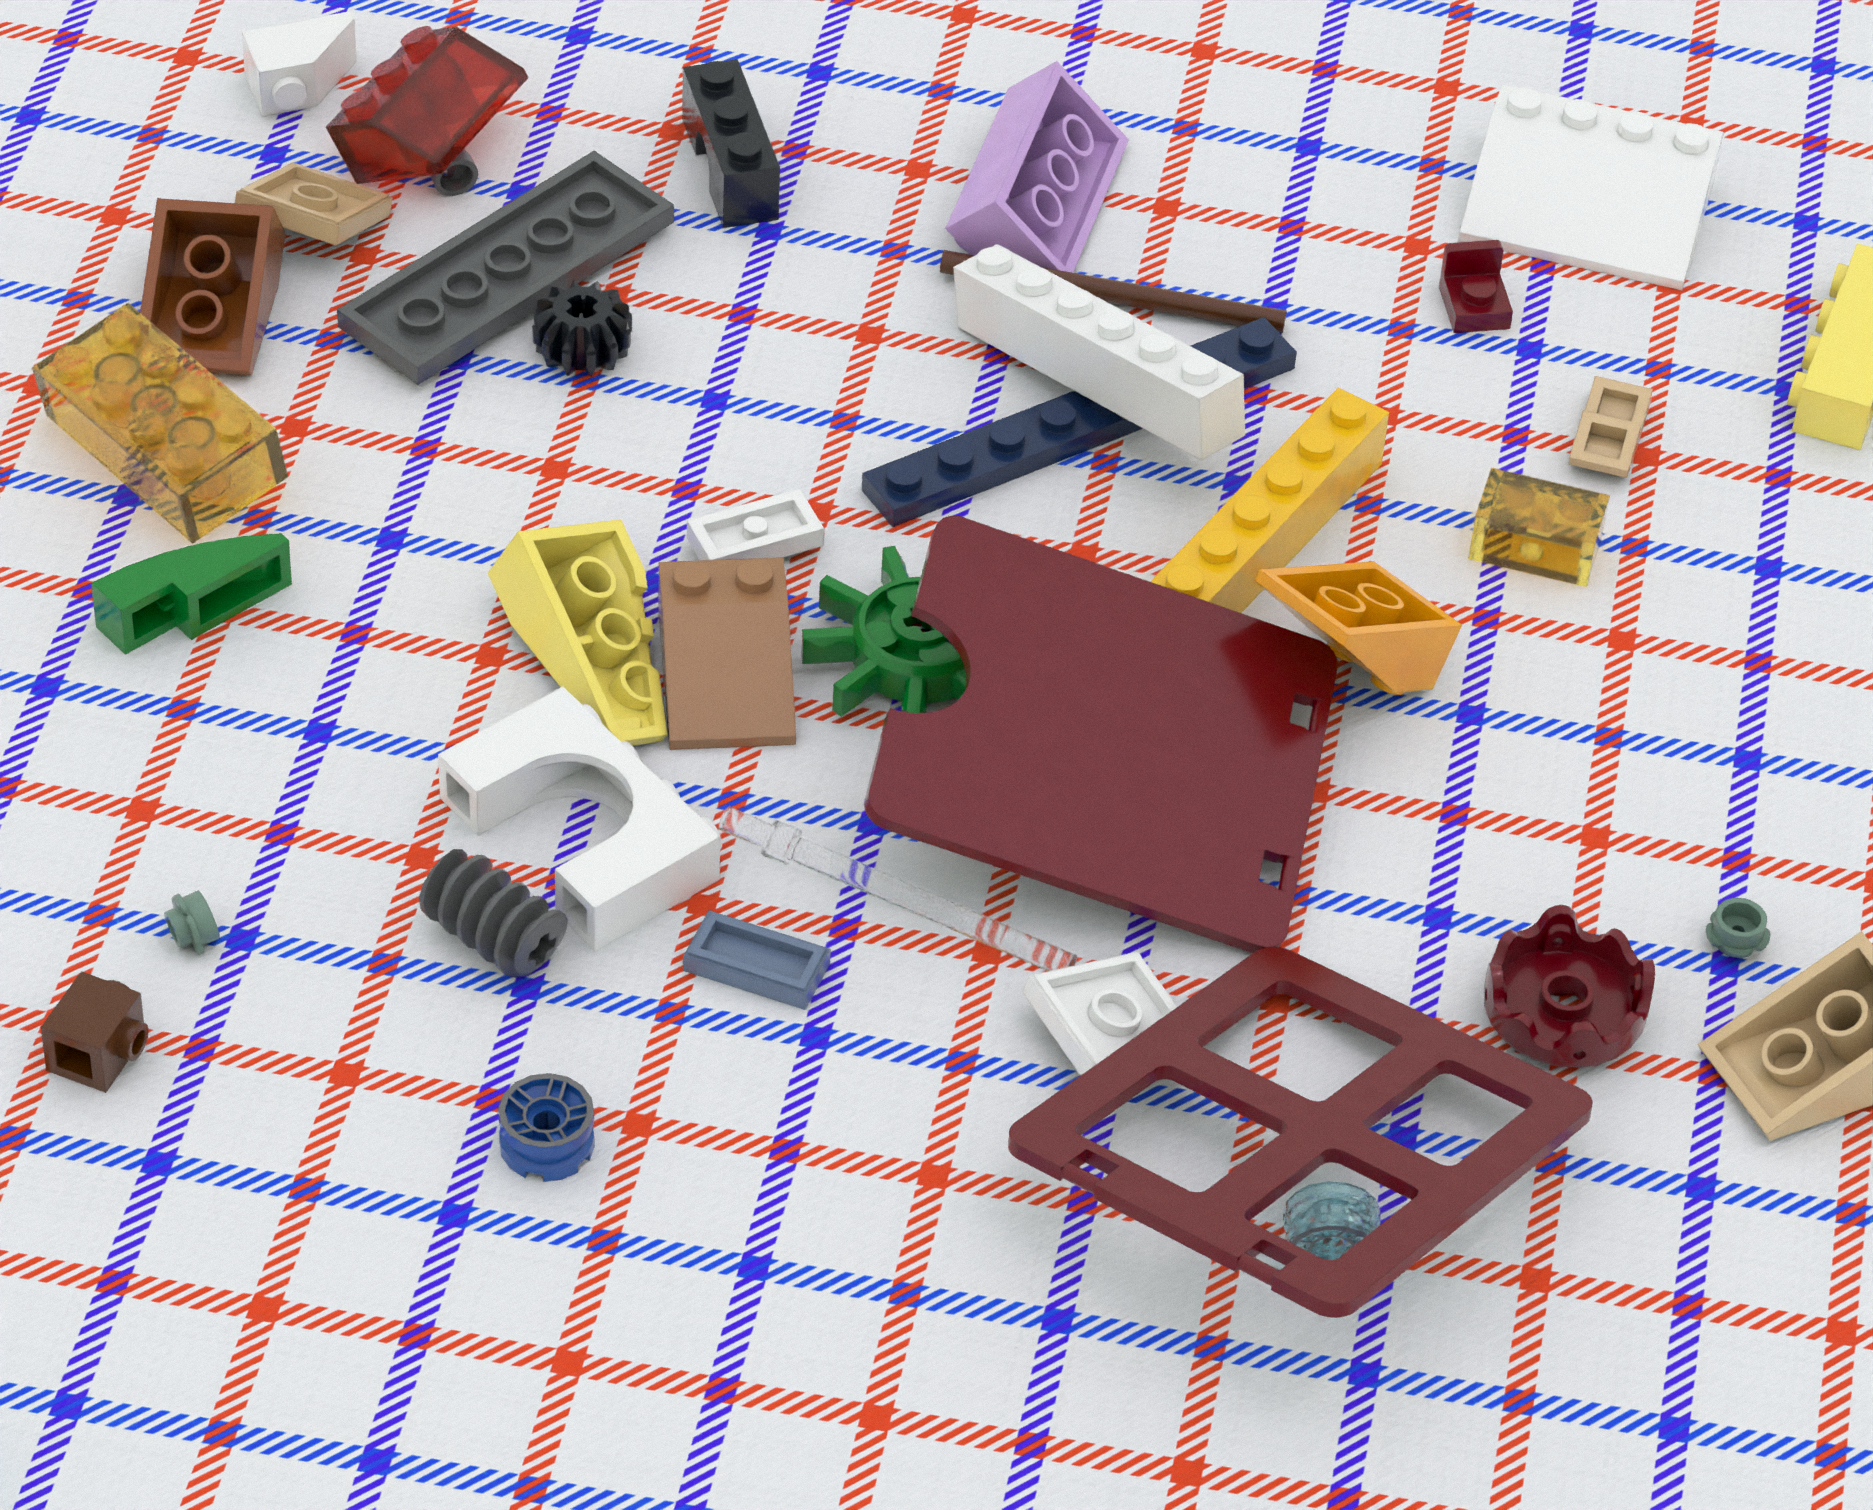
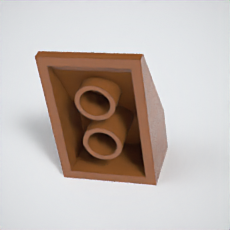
M157 198L133 356L135 368L252 376L279 285L286 235L273 206Z

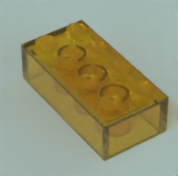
M126 303L32 367L46 416L192 544L288 477L277 429L129 303Z

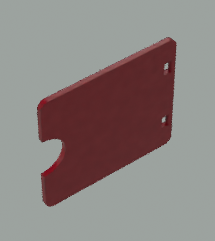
M948 516L941 519L930 538L911 616L937 629L955 647L965 667V691L955 703L934 712L909 713L889 709L885 717L864 801L865 812L869 819L875 825L885 830L1250 953L1266 947H1280L1288 934L1337 674L1338 660L1334 651L1327 644L1315 638L961 516ZM1293 702L1312 707L1308 730L1305 727L1290 722ZM1263 859L1282 864L1278 889L1273 885L1259 881Z

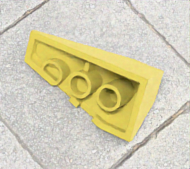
M622 520L518 531L488 572V576L512 627L560 687L563 686L582 705L587 704L591 706L600 717L602 724L620 741H627L632 746L663 741L667 736L660 676L658 670L652 666L649 642L654 637L652 619L645 618L642 596L648 588L646 572Z

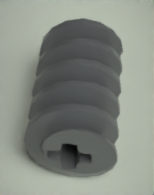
M463 849L451 850L431 869L422 885L419 895L421 911L430 920L439 922L446 932L457 935L465 946L476 949L484 960L495 963L498 969L506 976L516 978L532 974L552 956L561 943L567 930L568 919L566 915L560 910L552 909L548 911L549 905L541 896L530 897V891L527 886L521 882L511 883V877L504 869L495 868L492 870L493 864L485 855H475L468 859Z

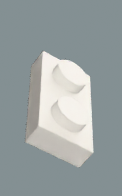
M797 489L687 520V539L699 560L780 558L823 546L824 527L802 491Z

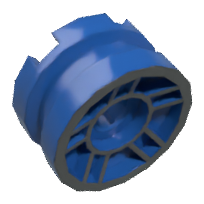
M552 1073L536 1074L515 1082L503 1094L498 1107L500 1125L499 1144L501 1157L512 1171L526 1178L529 1172L543 1175V1182L557 1181L578 1173V1166L585 1159L590 1161L595 1147L593 1130L594 1108L592 1097L583 1085L567 1076Z

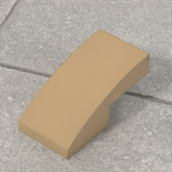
M1595 376L1586 408L1582 412L1569 457V465L1627 478L1645 424L1653 389Z

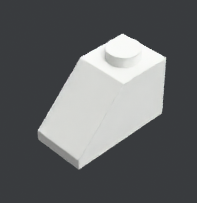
M352 11L242 31L245 77L262 117L318 106L357 62L355 20Z

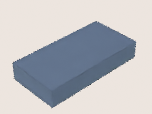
M709 910L683 955V971L806 1010L830 965L831 949Z

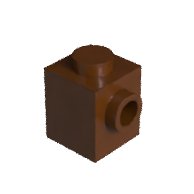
M81 971L41 1026L46 1071L106 1093L127 1062L136 1061L145 1048L149 1028L144 1023L141 993L130 989L119 981L104 980Z

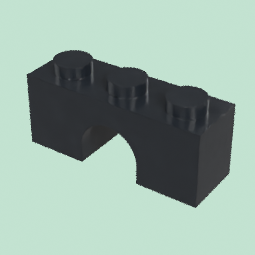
M738 59L712 61L706 64L683 67L682 120L695 155L707 154L709 192L722 227L728 228L779 220L780 166Z

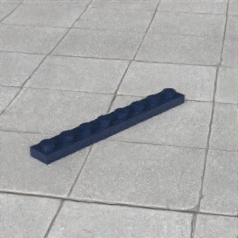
M1265 317L1191 345V347L1242 373L1244 376V389L1295 369L1297 351ZM1072 391L863 472L861 490L888 523L895 527L1144 428L1080 393Z

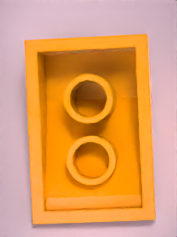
M1374 561L1260 569L1255 579L1260 586L1308 629L1325 640L1327 645L1334 651L1336 657L1356 663L1371 674L1370 681L1376 687L1394 695H1403L1409 691L1433 689L1462 627V624Z

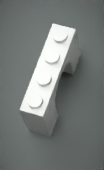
M563 686L438 754L440 799L477 835L486 832L537 803L562 797L584 798L599 802L614 810L624 819L625 825L616 834L555 868V910H560L566 915L568 919L567 924L594 951L601 949L720 880L722 839L714 823L705 816L697 815L680 798L678 791L669 780L665 778L660 779L641 761L637 751L630 743L620 741L602 724L600 717L591 706L587 704L582 705Z

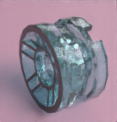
M1328 1181L1308 1185L1296 1191L1286 1201V1212L1283 1214L1286 1232L1285 1240L1322 1259H1337L1380 1226V1208L1377 1200L1365 1189L1349 1183Z

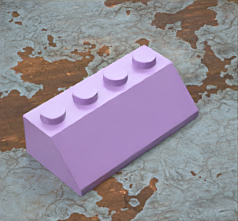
M1056 61L1008 88L945 229L954 237L956 243L971 255H977L981 250L998 244L1039 267L1073 273L1129 139L1059 62Z

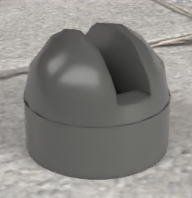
M449 145L440 147L429 160L430 177L437 191L443 195L455 196L463 194L471 189L478 179V169L471 155L463 147H450Z

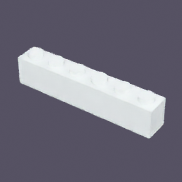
M998 244L981 250L977 255L953 267L957 324L964 331L1200 460L1209 457L1245 436L1244 376L1242 373Z

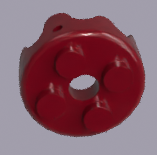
M1555 905L1548 908L1539 920L1528 929L1522 931L1508 930L1502 935L1493 958L1488 964L1484 984V1007L1489 1021L1498 1035L1516 1051L1533 1060L1554 1066L1574 1068L1599 1065L1616 1059L1629 1050L1643 1033L1654 988L1655 964L1652 959L1639 960L1632 950L1627 937L1621 930L1614 928L1601 935L1588 933L1578 925L1573 909L1566 905ZM1572 994L1579 998L1582 1003L1573 1006L1563 1005L1553 1000L1551 995L1563 996Z

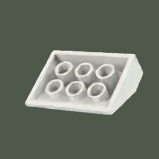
M1502 84L1489 120L1461 223L1458 241L1499 240L1503 250L1507 252L1682 290L1713 188L1724 132L1704 128L1698 124H1685L1648 116L1638 111L1630 112L1593 104L1587 100H1574L1538 92L1527 87H1514Z

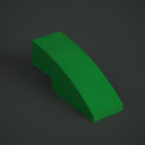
M282 533L215 540L164 552L123 567L91 583L96 628L125 655L176 626L189 639L193 640L292 585L289 540Z

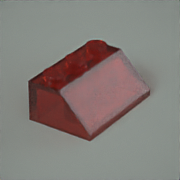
M422 26L407 33L400 41L402 46L390 59L378 64L371 71L372 78L360 91L348 96L341 103L342 110L326 126V129L356 184L442 174L529 78L524 68L457 26L434 30L430 26Z

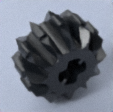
M573 280L569 289L551 287L548 298L537 300V309L534 311V325L532 326L533 343L536 344V352L544 357L547 367L563 366L567 376L576 370H584L592 378L595 368L600 367L606 370H614L616 360L628 356V348L631 346L632 314L629 312V305L621 301L618 290L602 291L598 281L589 287H581Z

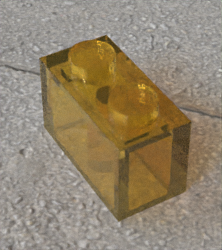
M1491 468L1475 515L1468 559L1587 587L1602 540L1610 495Z

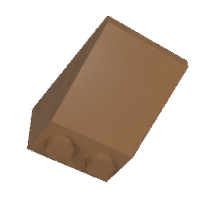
M784 558L659 562L658 616L669 750L796 745L789 608Z

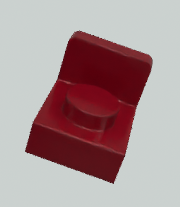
M1499 240L1449 243L1444 248L1439 290L1453 333L1506 330L1511 328L1513 310L1500 275L1504 250Z

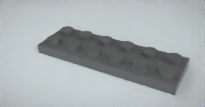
M592 151L338 308V327L419 385L537 309V300L548 298L551 287L569 289L573 280L577 283L581 282L674 223V204L596 151Z

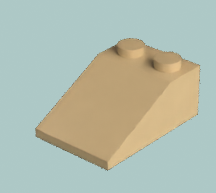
M1862 931L1697 1044L1769 1141L1873 1105V944Z

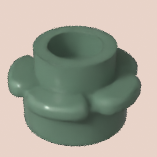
M199 890L184 897L179 893L172 897L173 909L164 912V917L175 943L180 949L192 944L197 954H203L204 945L220 939L217 924L205 898Z
M1731 898L1720 903L1716 911L1711 914V923L1706 926V936L1709 942L1730 957H1749L1753 954L1754 950H1764L1770 941L1771 934L1769 929L1766 928L1767 915L1757 903L1745 898Z

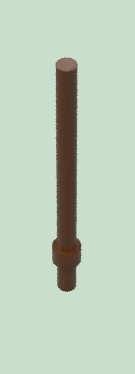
M944 250L941 258L940 273L954 275V266L975 255ZM1041 267L1108 303L1238 326L1265 317L1279 333L1284 331L1287 310Z

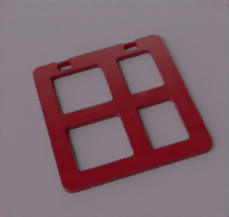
M1266 947L1255 951L1013 1123L1009 1129L1008 1149L1018 1160L1059 1181L1065 1179L1094 1194V1199L1235 1272L1241 1270L1270 1285L1271 1291L1321 1316L1340 1318L1357 1311L1590 1121L1593 1101L1591 1096L1583 1089L1298 953L1281 947ZM1279 994L1289 995L1395 1046L1394 1049L1323 1101L1309 1100L1203 1047L1271 997ZM1441 1074L1455 1075L1526 1109L1463 1160L1452 1166L1439 1164L1369 1129ZM1160 1079L1172 1080L1280 1134L1203 1192L1189 1191L1081 1136ZM1330 1162L1341 1164L1411 1199L1409 1203L1341 1257L1334 1260L1322 1259L1250 1222L1252 1218L1317 1168ZM1087 1163L1108 1175L1101 1179L1080 1168V1166ZM1262 1253L1282 1263L1285 1267L1278 1270L1255 1257Z

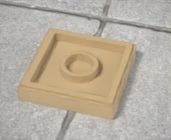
M292 162L236 191L235 203L273 206L283 228L337 246L389 217L393 197H390L389 194Z

